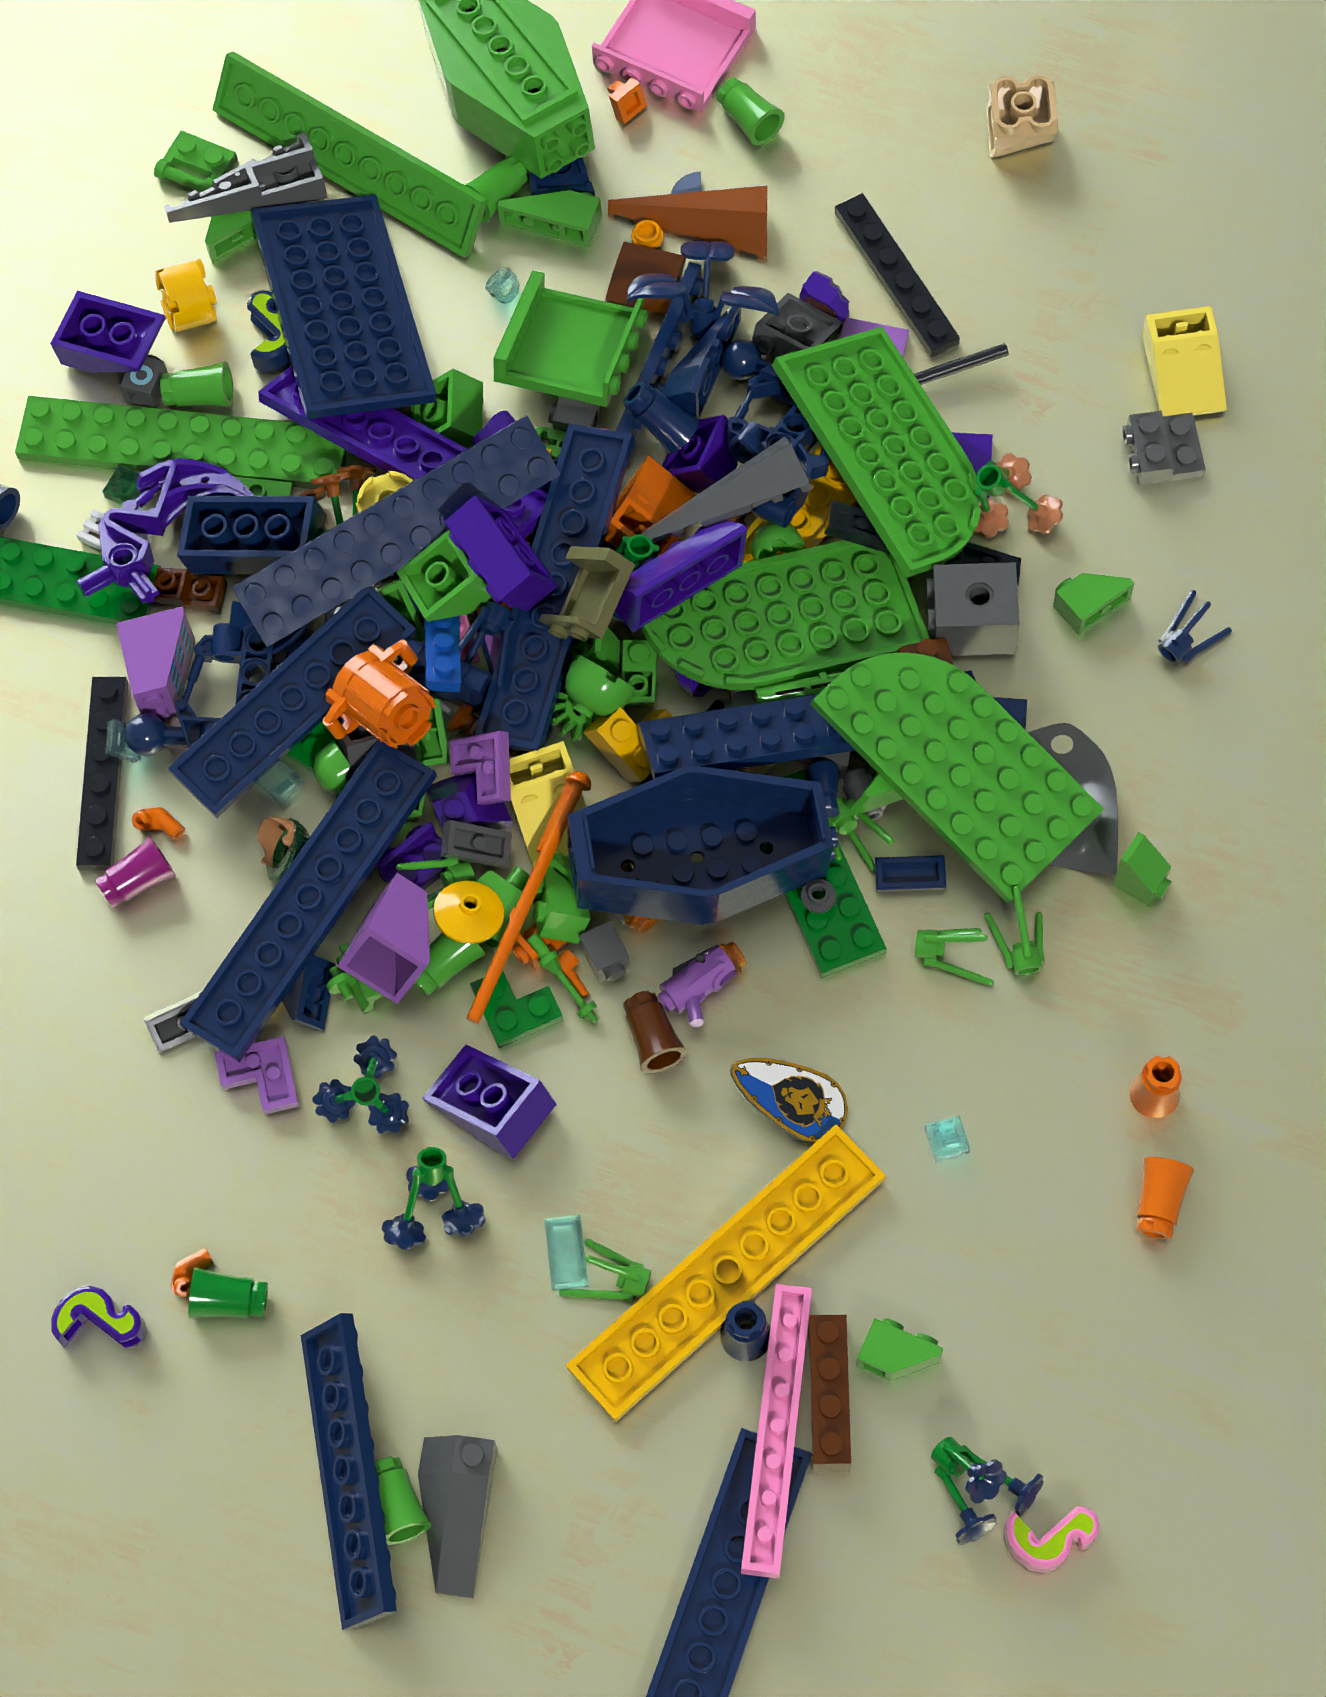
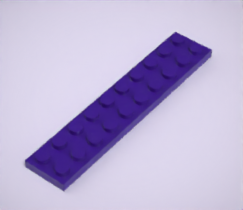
M292 366L258 392L260 403L387 473L388 471L403 473L413 481L467 450V448L393 408L306 419ZM540 488L504 508L524 538L538 527L548 493Z

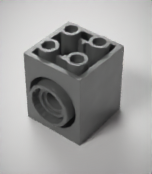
M1016 562L933 565V578H926L925 607L926 614H928L927 632L930 639L946 638L951 656L1016 654L1020 625Z

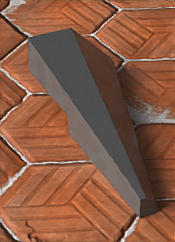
M306 133L297 135V142L285 148L281 145L276 146L272 149L273 154L261 161L252 159L213 180L211 188L201 193H198L196 190L188 193V200L174 207H171L169 204L164 206L169 223L328 198L323 176L315 160L313 148Z
M785 436L642 531V534L651 539L654 545L655 542L670 535H674L675 538L684 535V529L694 524L701 523L705 528L751 512L753 508L770 500L774 503L782 501L784 499L783 494L791 490L800 488L803 493L812 490V486L792 445Z

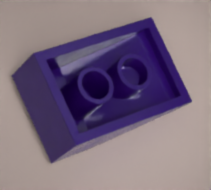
M77 290L50 344L61 365L89 373L140 372L166 317L164 314Z
M465 1044L422 1097L427 1104L482 1143L511 1159L516 1157L557 1105L539 1079Z

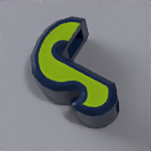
M264 290L253 293L247 302V309L251 312L250 320L268 338L252 350L250 354L254 368L261 372H275L291 364L272 293Z

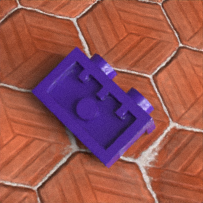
M430 821L426 822L422 827L420 825L414 827L406 835L405 841L396 848H389L382 855L377 863L380 877L387 885L398 873L423 890H426L441 877L440 874L445 871L446 867L417 870L396 869V865L399 863L447 859V857L441 856L442 839L436 834L435 828Z

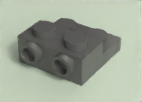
M787 293L777 303L779 308L778 316L766 313L756 323L751 342L759 348L761 355L779 357L831 342L840 333L843 322Z
M1161 410L1129 415L1127 425L1122 427L1125 445L1130 444L1132 454H1129L1130 471L1132 474L1136 473L1139 485L1204 477L1206 468L1193 413L1163 417Z

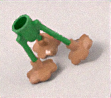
M1007 453L1002 457L1001 462L994 463L990 460L977 473L976 481L979 487L975 489V494L981 502L979 506L981 513L978 525L973 533H982L984 537L991 538L998 531L1005 530L1009 525L1008 518L1006 517L1008 515L1007 506L1002 503L996 504L992 499H987V495L996 497L1005 492L1014 495L1030 507L1027 513L1030 518L1028 528L1033 532L1039 531L1042 534L1049 533L1054 525L1061 522L1063 518L1061 511L1063 502L1058 497L1051 498L1049 495H1043L1038 501H1033L1022 493V487L1029 485L1032 479L1028 471L1030 464L1024 457L1017 458L1014 454Z

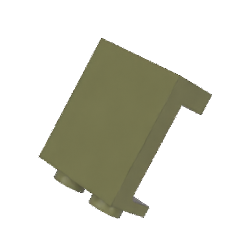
M571 546L565 559L580 568L560 614H541L539 621L549 627L548 632L561 639H567L568 636L581 641H586L587 638L602 639L635 564L611 548Z

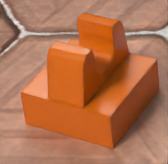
M633 78L629 79L626 83L615 81L607 88L608 92L611 93L609 99L615 117L623 124H626L647 107L640 82Z

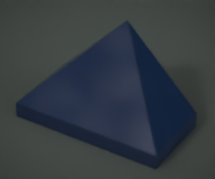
M313 955L282 1000L293 1021L319 1031L324 1030L331 995L326 985L333 978L329 970L336 966L335 963Z

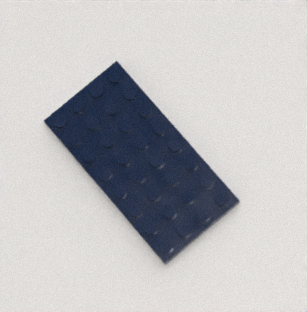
M368 195L251 209L253 229L306 419L436 402L437 393L377 196Z

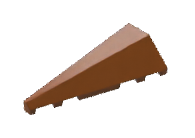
M767 186L608 200V216L610 217L618 215L634 221V224L642 220H652L665 233L693 241L727 242L733 245L735 253H738L740 250L756 255L759 260H767Z

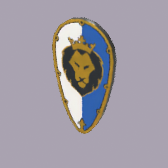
M770 1058L743 1059L733 1063L730 1068V1075L747 1101L778 1127L799 1140L815 1143L833 1126L837 1124L842 1128L846 1122L848 1111L846 1096L839 1084L827 1074L806 1066Z

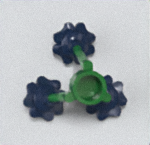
M372 1035L366 1042L357 1044L356 1050L358 1053L355 1054L353 1059L360 1066L361 1073L365 1077L358 1078L352 1087L343 1085L338 1079L331 1080L330 1084L322 1082L319 1084V1091L313 1096L312 1101L315 1105H318L315 1109L316 1114L326 1117L330 1123L336 1122L338 1117L342 1120L347 1119L349 1110L355 1103L368 1106L370 1110L368 1123L371 1126H377L376 1130L380 1134L388 1131L396 1134L401 1131V1125H406L409 1122L407 1115L409 1103L405 1100L401 1101V1096L398 1093L391 1095L380 1093L379 1084L373 1077L378 1079L383 1073L394 1069L395 1065L392 1061L396 1059L397 1052L391 1048L387 1038L379 1041L377 1036Z

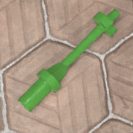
M538 933L532 935L526 941L538 954L540 959L538 964L542 969L546 968L556 975L581 1007V1010L576 1013L579 1018L582 1019L587 1016L592 1023L596 1022L598 1018L592 1011L597 1008L595 1002L591 1001L586 1004L561 971L562 968L557 959L559 957L555 950L551 952Z

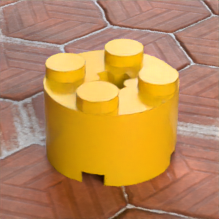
M201 259L190 260L155 271L157 290H161L163 299L160 300L169 327L171 330H174V333L217 321L216 311L213 306L217 304L215 292L212 285H205L203 278L206 277V272Z

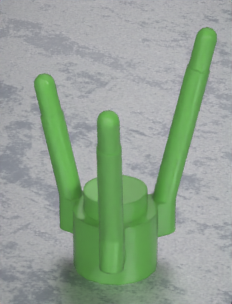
M836 799L840 813L837 817H828L829 826H835L836 831L842 835L848 834L870 871L875 872V864L854 831L857 827V817L888 844H893L894 839L865 813L853 816L849 810L855 804L854 799ZM839 844L838 847L834 848L836 860L842 858Z
M447 858L399 863L396 865L397 870L446 867L445 871L440 874L444 887L427 895L428 909L434 907L437 896L447 886L460 881L476 882L472 866L467 861L458 862L457 859Z
M1014 886L1013 893L1021 942L1013 945L1012 952H1010L991 914L987 912L984 914V917L1005 958L1006 968H1014L1015 975H1029L1043 969L1042 963H1045L1043 954V915L1041 912L1036 913L1034 946L1033 941H1029L1020 887Z
M980 928L927 929L917 931L915 957L924 958V966L937 967L988 986L994 984L992 979L937 959V956H944L946 942L987 941L988 936L981 934Z
M585 1239V1245L622 1265L621 1267L590 1255L586 1256L588 1263L618 1274L616 1286L623 1289L622 1291L561 1289L559 1291L560 1296L621 1299L632 1303L634 1296L640 1298L644 1296L651 1270L643 1268V1264L633 1262L591 1239Z

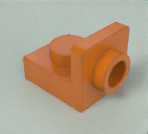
M537 923L533 924L522 934H518L511 950L521 964L524 965L528 962L535 971L541 967L538 964L540 959L526 940L535 933H538ZM541 937L551 952L555 950L559 953L568 946L565 941Z

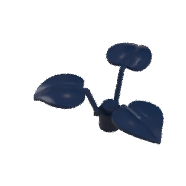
M689 241L681 245L680 253L682 256L693 260H705L703 295L701 299L695 300V304L692 307L685 284L683 282H676L674 276L667 274L648 273L640 275L630 283L627 294L628 302L638 298L663 299L682 296L687 311L686 318L691 319L690 333L700 338L721 317L724 305L779 315V308L774 294L761 287H734L731 292H723L717 307L714 306L713 300L708 299L711 260L729 261L734 256L735 249L733 245L723 241H713L710 243L707 241Z

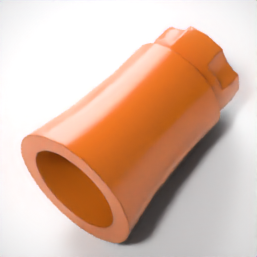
M1155 1056L1145 1064L1141 1074L1133 1080L1130 1086V1100L1139 1113L1150 1118H1162L1171 1114L1176 1109L1180 1100L1179 1086L1182 1080L1180 1066L1177 1061L1170 1056L1165 1058Z
M1162 1157L1144 1158L1142 1191L1137 1213L1139 1218L1136 1227L1137 1232L1151 1238L1164 1240L1172 1238L1173 1228L1177 1225L1182 1201L1194 1172L1191 1166Z

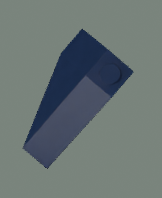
M730 306L670 372L667 382H661L658 388L668 399L699 419L703 414L722 368L721 356L723 351L733 341L741 322V308Z

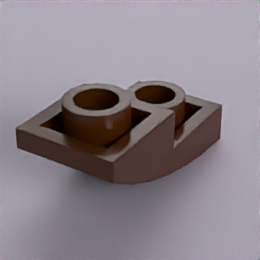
M157 568L153 585L159 591V595L154 597V600L175 607L183 606L186 609L221 612L228 582L223 576L192 575L188 569Z

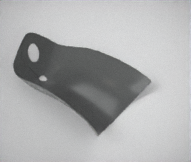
M1069 723L1053 724L1028 732L1104 808L1048 865L1084 872L1116 875L1118 860L1117 793L1113 773L1103 751L1080 729ZM1058 735H1066L1072 739L1073 748L1068 753H1057L1052 749V740Z

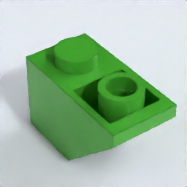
M623 640L621 679L636 689L626 705L655 706L659 656L647 640Z
M549 866L533 901V921L537 923L539 937L578 944L580 941L579 935L584 933L591 919L589 910L577 908L574 885Z
M874 1318L857 1357L856 1367L885 1380L893 1381L939 1363L943 1348L938 1346V1341L929 1335L918 1333L915 1336L903 1331L904 1326L892 1319L884 1318L883 1321Z

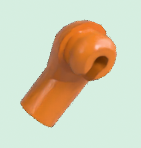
M161 807L142 809L135 812L132 816V824L136 829L142 831L163 830L172 840H177L185 831V827L166 809Z
M206 1248L176 1264L171 1280V1289L175 1295L179 1297L189 1296L194 1268L205 1269L214 1264Z

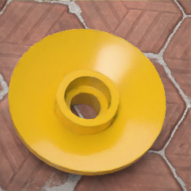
M460 881L447 886L439 893L434 903L433 914L438 928L447 937L460 943L476 944L492 938L499 931L504 919V907L500 897L490 887L475 881ZM465 904L474 905L475 908H467Z

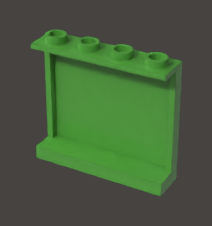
M532 270L493 357L494 382L608 407L612 395H618L621 385V372L626 373L628 370L630 350L635 351L637 348L639 328L644 329L647 323L648 310L644 309V298H638L635 307L631 308L545 288V273Z

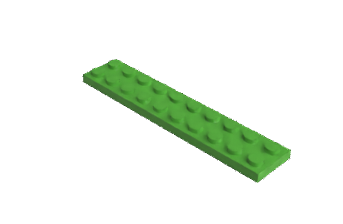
M233 51L226 54L212 108L214 112L274 147L281 145L285 148L297 142V135L305 132L323 176L358 196L376 195L381 210L463 258L472 253L488 202L486 197Z
M28 396L15 454L18 459L142 472L164 461L177 458L193 459L223 468L232 476L292 482L293 487L309 489L324 487L326 490V487L323 485L311 484L310 479L337 474V469L344 467L347 450L296 422Z

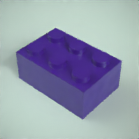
M474 495L444 521L451 530L449 534L451 541L460 550H465L469 556L467 560L468 565L478 576H483L488 583L485 587L486 591L496 602L502 601L511 608L517 607L528 612L558 586L509 515L500 506Z

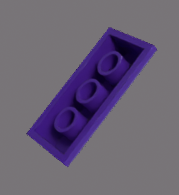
M727 520L705 528L701 526L690 538L683 542L677 541L673 543L665 553L657 558L652 557L645 560L637 570L631 573L615 612L634 633L735 571L743 563L748 529L744 524Z

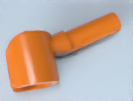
M567 949L564 950L557 958L562 968L561 971L572 982L580 996L584 999L590 994L573 971L579 964V960L572 952Z

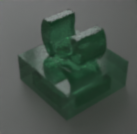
M119 465L102 491L104 497L120 505L127 500H135L142 494L136 488L139 474Z

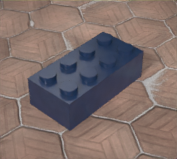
M188 496L177 557L191 574H255L323 534L327 515L314 496Z

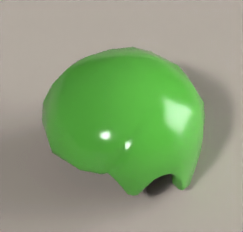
M769 522L755 533L750 544V553L754 560L775 556L779 551L789 553L801 550L806 542L791 523L786 528H782Z
M331 741L315 755L313 770L317 782L327 792L339 796L350 780L346 774L350 769V765L338 745Z

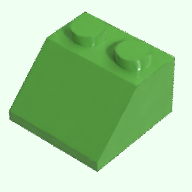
M451 369L433 380L437 393L436 402L411 405L410 418L468 448L472 445L475 435L483 429V382L458 370Z
M447 530L397 571L398 576L428 622L472 614L492 598L486 591L485 587L488 583L483 576H478L468 565L467 560L469 556L465 550H460L449 537L450 530Z

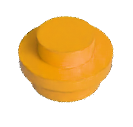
M642 220L632 230V243L657 249L663 242V231L656 222Z

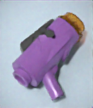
M731 941L726 945L724 943L716 944L697 954L696 957L674 967L672 970L673 976L659 985L661 993L657 995L658 999L668 1012L674 1010L677 1014H680L687 1009L690 1025L692 1027H700L704 1024L700 1004L705 1000L706 996L714 991L718 992L729 980L742 973L741 968L747 965V961L734 942Z

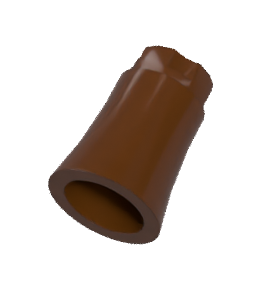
M642 991L625 1000L623 1008L637 1049L641 1071L644 1073H657L680 1063L686 1057L687 1050L676 1035L662 1003L658 1002L656 994Z

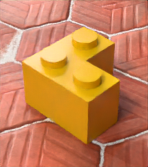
M619 708L609 716H599L583 732L627 782L643 781L651 773L638 733V725L634 723L622 708ZM667 709L654 710L641 722L673 716Z

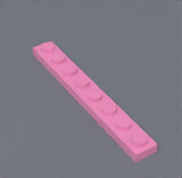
M782 1284L775 1285L741 1574L779 1579L812 1288Z

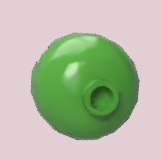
M578 654L566 675L565 687L567 694L576 702L573 709L590 719L594 713L606 717L619 708L623 709L636 690L624 680L615 677L603 667Z

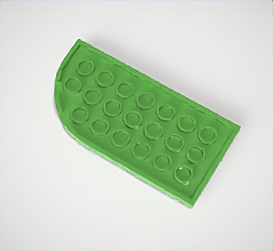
M883 326L776 357L772 364L773 369L905 577L908 578L932 570L933 565H944L958 555L970 540L980 519L981 508H979L978 496L975 494V489L979 487L976 481L977 475L967 455Z
M846 540L744 562L735 571L641 628L650 646L658 656L677 672L701 684L740 691L755 690V687L818 676V672L825 671L828 674L845 670L870 657L897 653L898 648L919 643L923 639H930L909 582L893 556Z
M888 653L870 657L846 669L810 703L1007 904L1014 899V886H1019L1021 892L1104 810L978 682L961 669L938 658L917 653Z

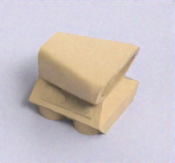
M1035 75L1030 77L1025 83H1019L1016 79L1005 76L997 79L994 84H989L990 101L987 105V122L991 157H1000L1053 141L1054 135H1057L1058 130L1054 81H1050L1042 75Z

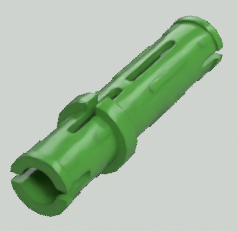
M823 671L818 672V676L755 687L756 703L819 694L826 687L812 689L811 686L831 683L843 672L826 674ZM793 689H804L803 691L783 695L775 694L777 692H783Z

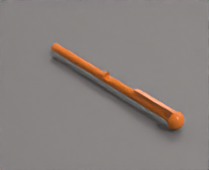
M574 771L565 779L567 781L537 847L536 851L539 853V856L516 908H512L510 921L466 1017L472 1023L479 1024L567 827L568 814L573 813L582 791H590L591 780L582 771Z

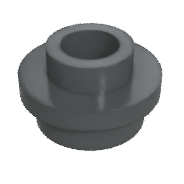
M814 879L803 886L801 902L808 911L821 914L829 911L834 906L836 891L828 881ZM822 891L825 896L822 899H815L812 893Z

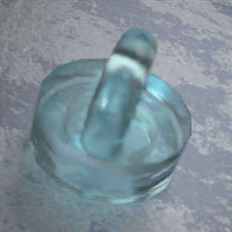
M509 267L498 270L488 279L485 285V289L489 294L503 304L513 301L518 295L520 287L517 276ZM512 286L509 294L504 296L503 293Z

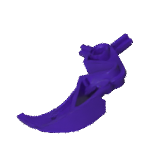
M177 458L164 461L139 473L136 488L142 494L135 500L125 501L122 504V508L108 510L99 522L104 566L76 581L84 597H88L114 583L116 586L130 587L142 603L152 604L155 602L154 597L159 595V591L148 579L154 563V557L150 543L134 533L163 536L166 527L186 509L188 496H254V494L225 469L193 459ZM161 490L156 508L142 511L141 508L154 498L155 493Z

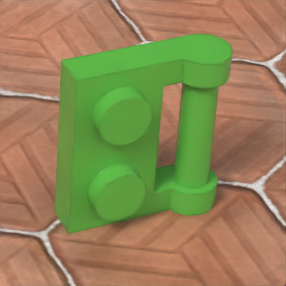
M180 130L163 159L158 160L156 163L154 176L162 180L170 179L201 193L213 186V180L230 172L238 159L236 152ZM178 165L208 178L204 180L174 167Z

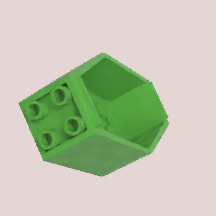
M418 0L425 35L452 116L460 126L507 157L512 156L515 160L520 161L525 169L541 179L559 171L565 165L586 156L595 149L589 107L560 25L551 14L529 0ZM501 48L507 49L504 52H496L498 49ZM532 89L540 90L536 93H530Z

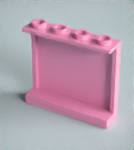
M630 0L602 44H592L593 64L604 72H614L623 76L626 81L633 78L640 82L641 85L650 88L654 94L660 97L668 96L677 100L680 105L687 109L695 108L703 112L755 31L756 13L754 9L734 0Z

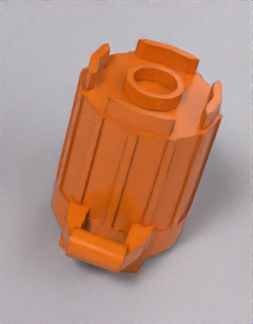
M405 640L398 641L386 650L373 644L368 648L370 651L357 654L345 663L337 674L333 688H329L325 693L326 702L332 706L324 717L323 724L335 739H342L360 725L389 747L397 748L398 745H405L407 743L412 746L421 740L431 728L432 723L429 721L431 707L436 709L434 699L429 695L430 692L408 675L413 665L417 662L418 656ZM398 655L404 660L399 666L393 662ZM339 716L345 720L342 725L337 720Z

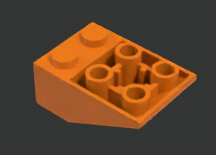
M648 455L618 497L605 540L617 549L622 543L624 536L643 535L642 531L695 497L696 494ZM670 535L655 542L654 545L659 546L658 556L665 553L673 543L678 541L679 537L675 538L674 535Z

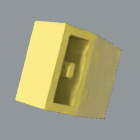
M1206 306L1146 315L1142 338L1159 411L1162 410L1163 417L1193 413L1194 416L1226 411L1227 405L1219 338L1212 307Z
M564 741L509 759L511 801L509 802L533 867L539 856V853L536 851L566 785L567 781L565 779L570 773L575 771ZM582 793L573 812L586 807ZM567 827L555 853L560 851L564 856L569 855Z

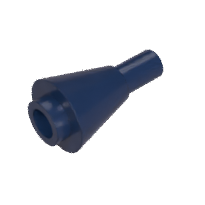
M828 760L815 762L806 770V779L808 781L821 782L823 795L829 794L832 814L828 817H837L840 813L836 800L839 767L836 763Z

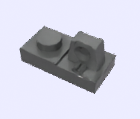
M449 820L444 822L441 856L506 868L509 867L512 833Z

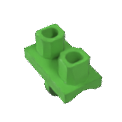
M349 942L339 945L341 954L336 958L337 964H339L347 950ZM334 966L329 970L333 977L326 985L329 993L332 995L341 993L345 1001L354 996L362 1013L373 1010L374 1002L383 997L382 994L341 968Z

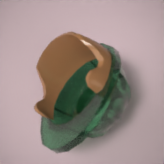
M270 816L261 823L258 830L257 840L265 852V857L261 859V863L267 866V875L271 881L278 882L310 837L307 829L294 818L286 819Z

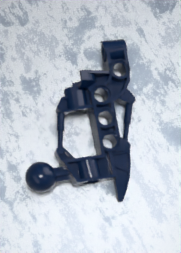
M738 339L728 344L721 356L724 372L733 380H748L747 396L743 404L739 406L735 416L730 417L728 420V448L732 457L744 464L786 436L809 482L811 483V480L826 476L828 473L829 456L823 446L820 455L808 454V451L818 441V438L776 374L772 363L762 359L759 348L750 340ZM770 396L792 406V408L775 428L771 426L767 428L758 423L744 420L752 399ZM800 488L791 490L783 494L784 499L782 501L774 503L770 500L757 506L756 510H752L753 515L779 527L786 528L794 515L804 506L810 491L803 493Z
M232 601L229 623L214 625L213 634L204 635L194 647L195 658L187 678L188 683L183 698L177 700L174 705L181 727L166 726L163 720L150 713L139 714L129 721L125 729V742L129 749L136 754L147 757L156 755L165 746L189 748L221 719L197 717L188 704L203 663H212V660L223 663L239 664L236 705L261 682H250L249 679L253 675L261 674L264 675L263 679H265L276 668V665H280L311 636L315 619L265 649L256 651L253 650V647L264 642L241 603Z

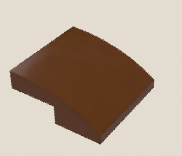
M623 242L605 301L634 308L637 299L628 302L627 294L630 283L636 277L648 273H660L674 276L676 282H680L686 257ZM644 298V309L648 310L649 313L666 316L673 298Z

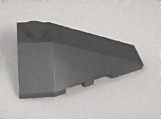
M461 1435L424 1437L418 1480L423 1510L431 1523V1527L426 1533L436 1594L474 1599L498 1452L495 1440Z

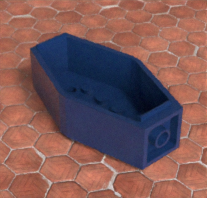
M690 766L682 767L568 814L567 848L577 908L700 925L711 924L799 888L811 880L827 876L830 862L835 861L834 848L838 847L835 826L830 827L828 816L832 814L829 794L823 795L821 782ZM767 844L773 848V851L770 854H764L760 851V847ZM695 853H699L704 857V860L701 863H694L690 857ZM629 862L635 868L631 872H625L621 868L622 864Z

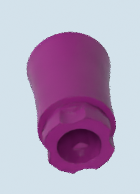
M148 836L136 849L106 869V873L97 878L95 882L109 904L115 907L124 900L128 902L149 888L176 877V874L151 836Z

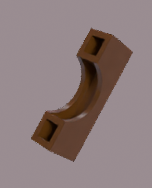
M809 1315L813 1473L850 1472L851 1440L847 1315Z

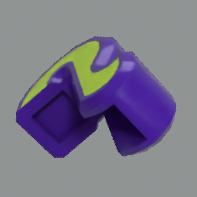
M90 1285L76 1288L64 1297L55 1308L51 1318V1331L63 1347H66L87 1319L124 1348L133 1347L141 1343L146 1333V1325L143 1318L131 1305H124L122 1312L119 1313L116 1303L103 1289Z

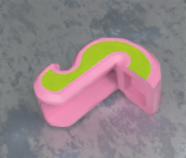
M1076 1507L1038 1540L1029 1527L1013 1511L1004 1526V1540L1009 1552L1016 1561L1030 1571L1047 1573L1058 1569L1069 1556L1072 1542L1078 1543L1080 1550L1087 1549L1097 1537L1100 1524L1095 1512L1085 1507Z

